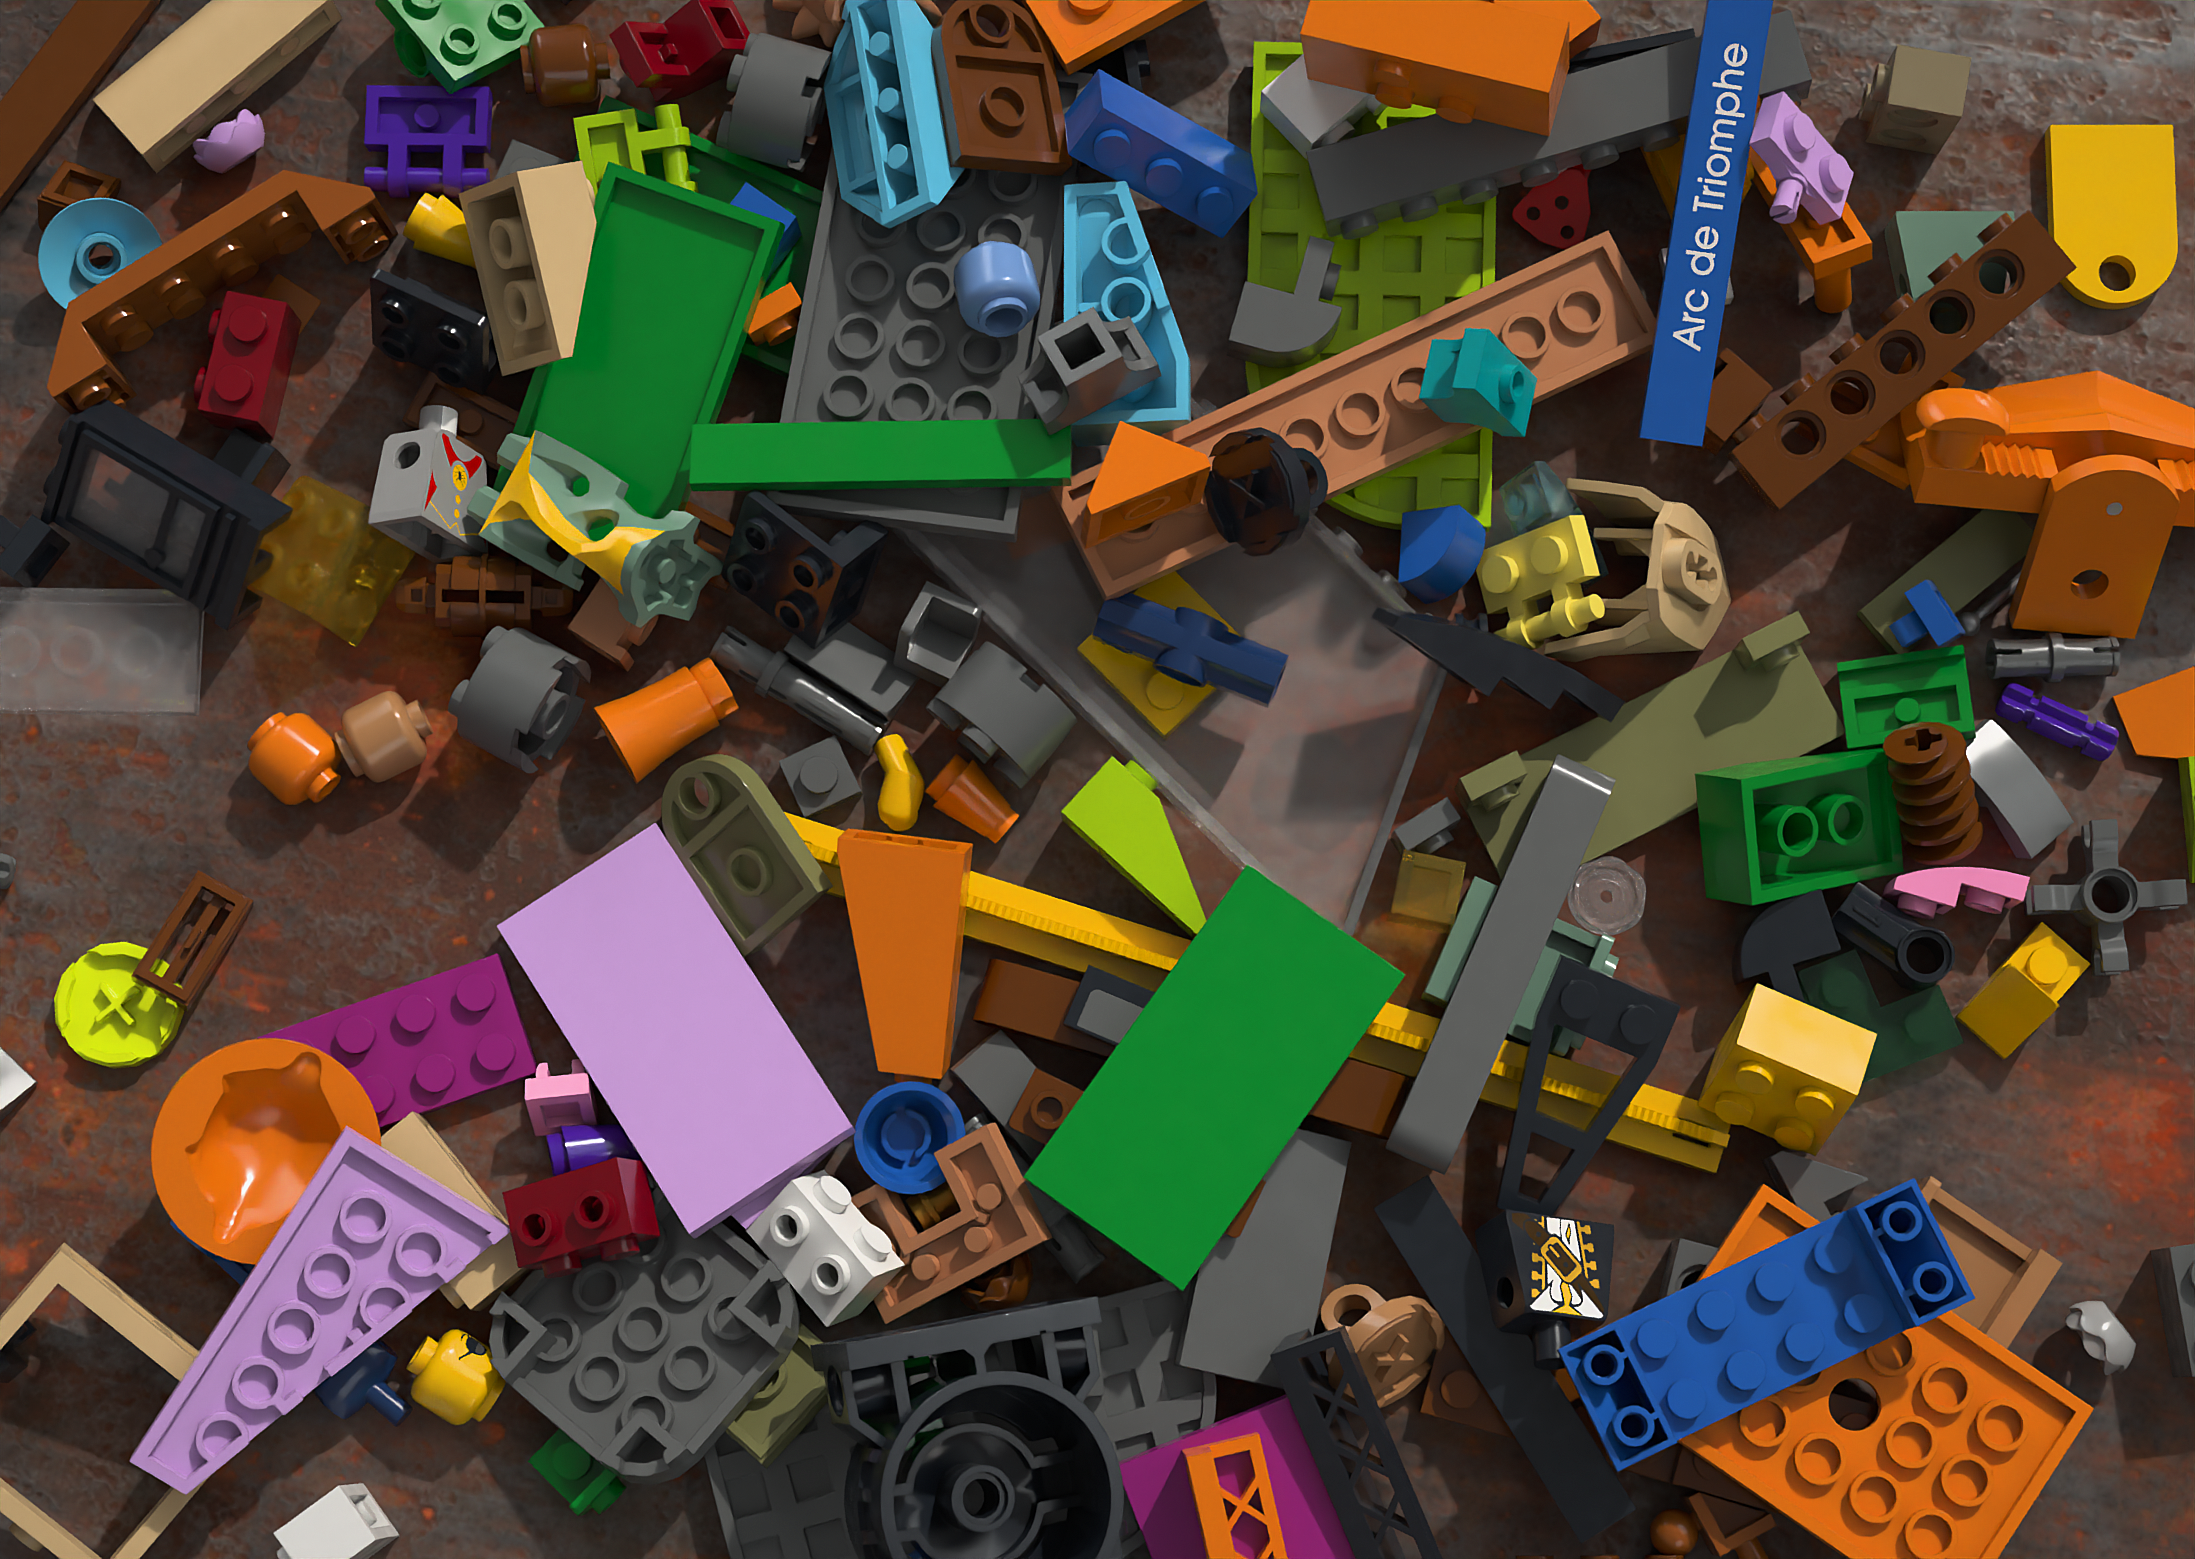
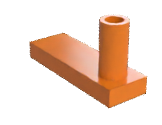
M1750 146L1749 156L1754 169V178L1752 180L1771 208L1777 191L1776 180L1767 164ZM1846 201L1841 218L1819 225L1805 207L1799 203L1795 221L1789 224H1779L1813 277L1814 301L1817 308L1826 313L1841 312L1847 309L1852 301L1851 267L1873 259L1872 241Z

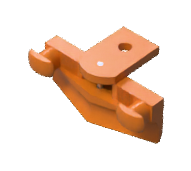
M2096 370L1982 390L1965 388L1934 390L1925 394L1920 400L1912 401L1898 413V436L1915 503L2039 514L2008 612L2012 628L2135 639L2173 525L2195 527L2194 408ZM2086 570L2103 572L2097 580L2088 584L2072 582L2075 576Z

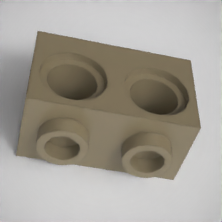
M1897 44L1887 64H1877L1872 84L1867 83L1863 92L1859 120L1869 121L1865 142L1938 155L1962 118L1972 57Z

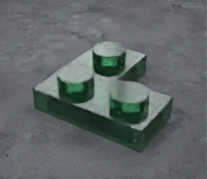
M1856 949L1796 972L1807 1005L1877 1034L1862 1083L1964 1043L1940 985L1880 1007Z

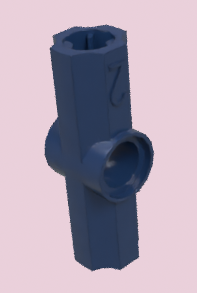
M1132 593L1104 601L1092 634L1094 640L1102 642L1104 645L1107 644L1124 653L1152 662V666L1157 671L1179 682L1200 688L1208 684L1266 708H1269L1275 697L1289 660V655L1281 653L1279 650L1228 632L1229 628L1225 624L1202 612L1186 607H1177L1176 610H1172Z

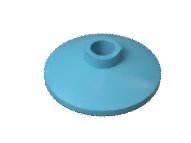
M110 198L81 200L60 211L46 227L38 251L40 274L50 295L67 310L68 302L162 245V241L150 220L133 206ZM97 245H105L112 251L111 260L104 265H96L88 258L90 250Z

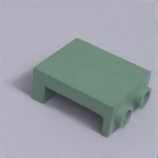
M1476 876L1474 877L1451 926L1421 999L1446 1009L1498 889L1497 885ZM1557 918L1506 1036L1523 1044H1529L1536 1009L1560 954L1613 976L1619 957L1609 952L1615 938L1604 933L1601 936L1594 935ZM1554 1024L1548 1054L1562 1058L1567 1053L1569 1046L1580 1050L1586 1036Z

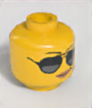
M459 1329L448 1331L438 1342L427 1336L416 1350L406 1368L416 1375L411 1386L412 1399L453 1425H462L471 1418L480 1422L496 1402L506 1381L490 1361L493 1359L491 1348Z

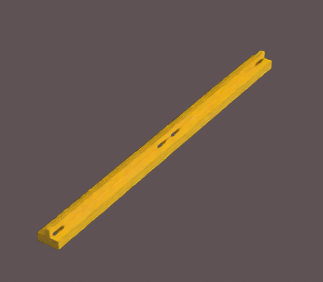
M784 812L832 883L833 887L826 893L846 899L837 855L838 837L845 831ZM970 871L963 937L1082 975L1085 974L1088 965H1091L1156 992L1192 942L1179 936ZM1386 1002L1347 1059L1389 1070L1415 1080L1441 1019ZM1507 1040L1503 1041L1478 1100L1515 1112L1528 1047ZM1548 1054L1536 1110L1585 1130L1621 1076ZM1643 1084L1605 1140L1703 1172L1715 1174L1717 1173L1723 1149L1728 1145L1730 1138L1728 1132L1731 1124L1720 1119L1715 1113L1697 1106V1100ZM1675 1132L1709 1144L1706 1147L1672 1135Z

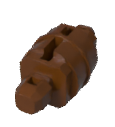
M482 553V556H454L452 564L436 565V583H428V577L405 578L396 582V608L407 613L428 614V608H435L436 627H451L453 637H480L481 640H485L488 633L496 626H501L508 631L516 627L533 629L534 610H542L543 617L564 616L573 612L574 588L558 580L543 579V585H534V567L519 566L517 557L490 556L489 553ZM447 590L479 591V603L447 602ZM491 591L524 592V604L491 603Z

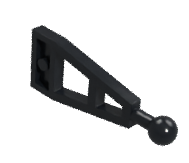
M1559 955L1534 1015L1496 1198V1206L1498 1208L1549 1216L1554 1214L1655 1068L1681 1006L1679 1003L1564 955ZM1554 1024L1634 1056L1585 1130L1536 1110ZM1531 1132L1572 1148L1538 1199L1518 1192Z

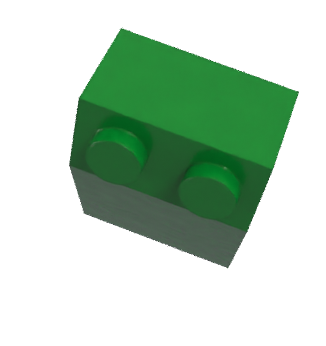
M1883 747L1751 762L1695 773L1706 898L1757 905L1806 894L1818 889L1824 890L1904 872L1900 821L1896 812L1898 800L1895 799L1892 793L1891 786L1893 780L1887 770L1889 759L1886 758Z

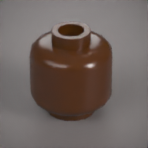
M576 23L539 27L531 32L529 44L520 45L526 94H536L537 100L544 107L594 102L599 94V80L611 79L606 42L594 43L592 32L585 24Z

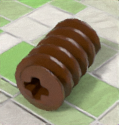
M1939 722L1913 723L1894 730L1885 738L1883 751L1886 758L1889 759L1887 770L1893 780L1891 786L1892 793L1895 799L1898 800L1896 812L1900 820H1902L1900 831L1904 840L1908 841L1904 846L1907 855L1916 862L1927 865H1947L1961 860L1975 850L1981 842L1983 835V825L1978 816L1979 805L1974 796L1975 785L1970 775L1971 765L1966 755L1967 745L1962 733L1952 726Z

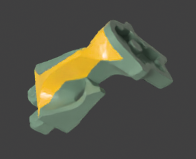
M535 430L531 439L512 433L508 434L497 452V463L513 471L505 487L499 493L484 485L476 490L467 507V513L482 526L478 535L546 575L578 591L584 583L581 575L586 564L598 573L612 590L618 600V609L625 620L639 628H642L657 614H665L689 621L696 609L701 589L710 578L720 575L724 562L694 544L693 536L700 519L686 511H671L663 519H652L640 515L624 500L629 485L589 457ZM581 477L588 479L590 482L589 492L582 497H577L573 494L574 482ZM613 522L614 529L604 539L599 541H592L590 539L589 530ZM556 542L569 552L567 560L559 562L551 558L546 551L547 545Z

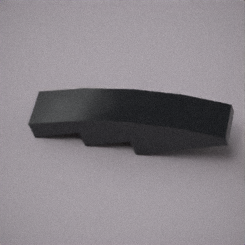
M1377 607L1371 616L1380 625L1465 686L1488 697L1501 680L1526 699L1545 708L1551 709L1562 693L1585 711L1609 722H1612L1625 701L1576 670L1497 634L1438 616Z

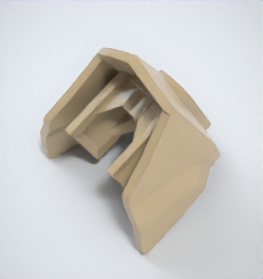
M1567 478L1565 487L1567 491L1592 501L1609 521L1628 527L1594 528L1593 537L1599 540L1613 541L1617 553L1621 556H1648L1650 559L1648 576L1645 585L1622 599H1601L1605 607V614L1602 618L1594 620V622L1600 626L1622 627L1549 642L1545 644L1544 656L1578 662L1597 656L1704 650L1731 603L1719 545L1706 522L1687 504L1663 501L1643 487Z

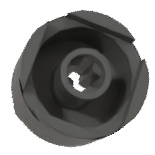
M762 32L759 34L750 33L743 56L735 55L729 71L727 90L735 92L736 96L732 112L726 110L721 118L716 146L728 149L733 154L800 173L803 172L815 147V144L804 141L805 135L811 137L816 125L822 124L827 105L824 84L833 52Z
M496 626L488 633L480 650V658L482 660L470 681L463 680L455 688L448 704V712L458 718L457 729L462 739L526 773H534L539 769L533 761L539 756L551 760L561 749L576 725L585 703V699L576 695L579 679L590 684L591 669L586 661L523 628L516 627L508 631L501 626Z
M985 641L978 650L972 653L925 708L950 731L954 732L957 727L962 730V734L956 740L957 743L983 765L993 757L996 760L993 768L1011 785L1021 790L1067 738L1070 730L1078 721L1071 710L1044 683L1040 687L1025 674L1028 669L996 645Z

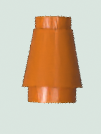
M955 754L924 791L935 800L932 807L982 836L988 837L993 843H997L1019 817L1010 808L1011 805L973 759L968 763L958 754Z

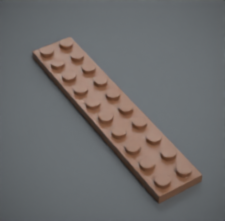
M1605 231L1193 420L1187 425L1167 432L1160 437L1206 454L1211 465V471L1215 456L1209 457L1213 446L1228 433L1244 429L1265 428L1279 434L1292 448H1304L1312 452L1321 461L1328 480L1327 496L1323 501L1325 502L1484 428L1468 423L1444 422L1419 399L1432 339L1457 340L1463 338L1465 328L1489 329L1538 378L1532 405L1652 350L1656 319L1609 231ZM1102 463L1072 476V486H1051L1050 494L1104 601L1118 598L1234 544H1229L1219 534L1208 512L1205 493H1203L1202 500L1198 504L1085 549L1080 539L1085 507Z

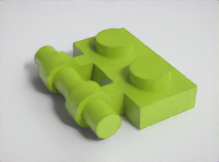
M665 104L655 107L657 130L645 132L639 131L637 113L634 108L573 118L580 161L583 163L586 178L593 187L595 198L608 161L646 174L644 155L653 153L662 154L666 182L699 193L697 182L690 179L686 149L691 148L689 128L682 127L678 104Z

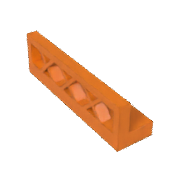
M1255 1432L1183 1449L1182 1453L1206 1558L1248 1559L1234 1550L1230 1532L1241 1513L1245 1511L1264 1523L1267 1529L1269 1539L1256 1559H1268L1271 1553L1273 1559H1288L1259 1433ZM1249 1450L1254 1476L1241 1497L1238 1498L1220 1486L1214 1458ZM1256 1489L1258 1490L1262 1512L1248 1504ZM1223 1498L1235 1505L1228 1518Z

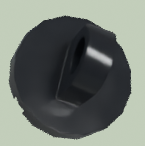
M1250 428L1228 433L1213 446L1209 457H1215L1204 490L1208 512L1219 534L1229 544L1237 542L1242 548L1246 549L1242 553L1251 557L1285 551L1300 540L1309 521V510L1322 504L1327 496L1328 480L1326 471L1321 461L1312 452L1304 448H1292L1279 434L1265 428Z

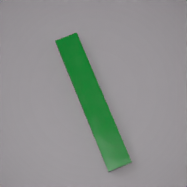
M1040 419L691 424L689 484L692 491L1072 486V424L1050 436Z

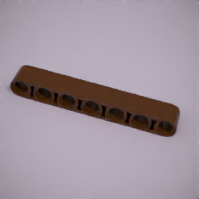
M989 959L972 1017L974 1022L1106 1061L1116 1048L1064 1026V1021L1081 982L1007 961ZM1346 1059L1305 1118L1388 1140L1401 1112L1410 1079L1389 1070Z

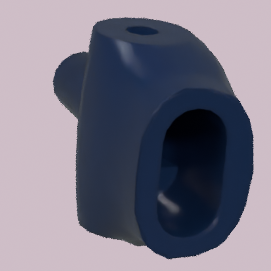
M380 1338L332 1377L329 1376L312 1390L324 1406L345 1420L369 1403L395 1427H398L413 1410L411 1405L385 1383L398 1360V1355Z

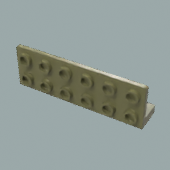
M1799 611L1742 638L1732 651L1623 704L1612 722L1597 717L1520 756L1516 750L1461 777L1454 791L1500 880H1502L1557 754L1616 779L1580 863V866L1697 809L1695 773L1744 763L1801 757L1841 737L1845 732V728L1800 646L1803 640L1810 634V631Z

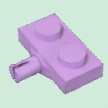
M1784 91L1763 98L1749 145L1767 164L1776 180L1777 191L1769 211L1770 216L1775 215L1773 220L1778 223H1792L1797 217L1800 203L1819 225L1840 219L1854 172L1849 168L1845 158L1836 153L1814 127L1811 119L1799 110Z

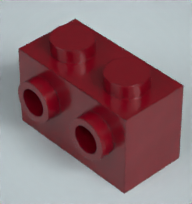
M226 291L223 307L216 308L213 311L208 330V340L213 345L208 367H201L198 371L194 385V401L199 404L198 410L214 427L231 431L236 427L246 434L274 439L302 324L287 302Z
M615 1157L502 1192L518 1268L543 1270L545 1278L562 1277L579 1272L583 1269L581 1260L601 1255L602 1261H612L633 1256L640 1252L638 1243L660 1237L644 1161Z

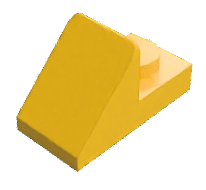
M2041 922L2032 929L1955 1018L1999 1057L2005 1059L2059 1007L2057 1001L2087 969L2090 963L2047 925Z

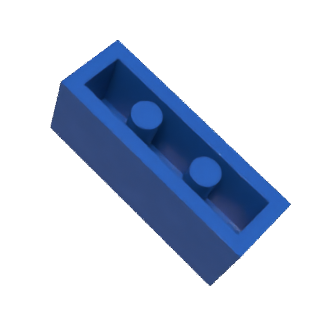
M1100 69L1097 70L1064 115L1067 149L1070 156L1118 182L1126 181L1128 187L1220 238L1226 235L1258 194L1252 154Z

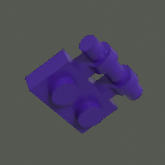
M367 85L364 145L369 152H388V167H366L364 171V186L370 187L372 192H388L390 198H410L411 192H443L447 199H460L459 193L490 182L488 168H466L465 166L466 153H490L493 99L490 88L465 86L449 94L443 86ZM411 152L443 153V168L411 167Z

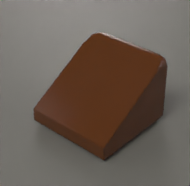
M64 160L37 198L40 230L44 232L50 221L60 211L78 201L89 198H110L116 200L121 188V179Z

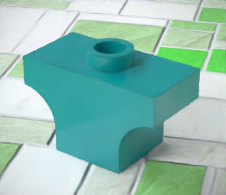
M1465 328L1462 339H1432L1419 399L1444 422L1474 424L1489 428L1501 436L1525 437L1538 378L1489 329Z

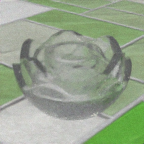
M1605 856L1585 863L1578 868L1568 891V906L1574 919L1586 930L1598 935L1603 933L1609 936L1616 935L1631 929L1641 919L1644 912L1647 890L1643 877L1629 867L1622 859ZM1604 891L1609 892L1612 895L1611 902H1603L1601 900V893Z

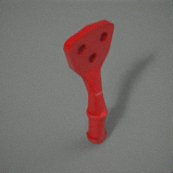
M1582 164L1573 166L1560 172L1556 179L1533 187L1513 209L1512 216L1514 221L1540 242L1564 250L1583 242L1591 214L1587 182L1591 170L1584 169ZM1564 196L1568 199V206L1565 209H1558L1555 206V199L1557 197ZM1536 207L1539 209L1540 216L1537 220L1528 219L1527 210L1529 208ZM1564 226H1570L1574 230V234L1570 239H1565L1560 234Z

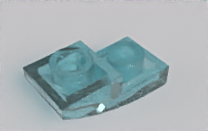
M1534 461L1499 488L1514 538L1566 516L1583 515L1569 491L1545 461ZM1587 521L1586 525L1600 576L1580 583L1582 592L1609 574L1596 539L1593 537V532Z

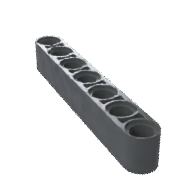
M1557 754L1385 1149L1445 1175L1616 779Z

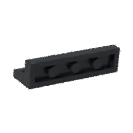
M1345 1325L1312 1336L1309 1328L1286 1336L1270 1354V1357L1355 1558L1406 1559L1393 1529L1395 1528L1414 1538L1422 1559H1443L1357 1353H1355ZM1334 1347L1344 1371L1337 1390L1329 1384V1375L1319 1353ZM1348 1385H1350L1355 1398L1345 1394ZM1343 1408L1363 1417L1369 1435L1363 1449H1360ZM1373 1445H1375L1379 1457L1371 1454ZM1369 1469L1388 1477L1395 1493L1388 1509L1382 1503ZM1399 1504L1405 1517L1395 1513Z

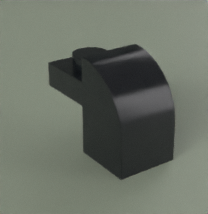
M1821 889L1777 902L1747 924L1737 939L1732 955L1734 985L1759 978L1761 985L1805 1003L1794 967L1829 957L1841 950Z

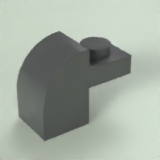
M1310 236L1294 294L1245 281L1228 340L1227 356L1262 366L1287 368L1313 359L1328 346L1337 331L1342 307L1320 302V299L1332 301L1342 265L1331 262L1334 242Z

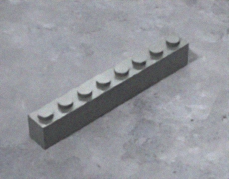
M1791 10L1776 13L1770 17L1755 113L1759 112L1763 98L1782 91L1787 94L1797 107L1801 105L1802 99L1808 98L1812 77ZM1701 36L1568 74L1550 136L1473 119L1471 123L1466 124L1446 120L1436 113L1306 151L1310 174L1329 238L1340 234L1346 240L1361 238L1377 231L1379 228L1378 223L1398 217H1402L1404 222L1423 220L1436 214L1439 211L1438 206L1460 199H1462L1465 205L1481 203L1498 195V188L1522 182L1524 187H1535L1556 179L1559 176V170L1580 164L1586 170L1597 169L1617 161L1619 153L1643 146L1645 152H1654L1673 146L1679 142V135L1686 134Z

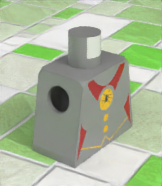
M441 405L425 406L420 410L419 430L392 434L384 441L368 524L435 564L451 562L454 556H482V553H488V540L478 535L482 526L467 513V507L476 490L484 485L487 486V464L481 454L456 439L458 412L450 407Z

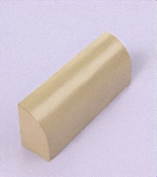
M211 0L92 100L151 168L158 173L194 141L339 22L342 16L333 0Z

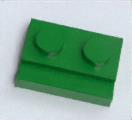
M1963 645L1837 663L1848 751L1882 748L1885 738L1894 730L1919 722H1939L1954 727L1962 733L1964 740L1976 738Z

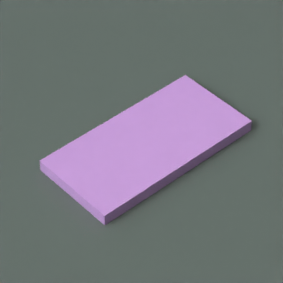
M656 823L497 925L500 933L684 1227L694 1239L856 1133L854 1127Z

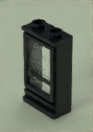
M107 399L101 400L81 413H73L63 424L58 436V442L62 447L57 464L48 475L44 484L43 492L47 495L40 520L47 525L55 522V524L170 592L216 617L214 623L227 631L259 609L263 597L249 590L247 586L262 577L269 570L274 560L272 553L263 548L260 549L263 537L290 519L293 508Z

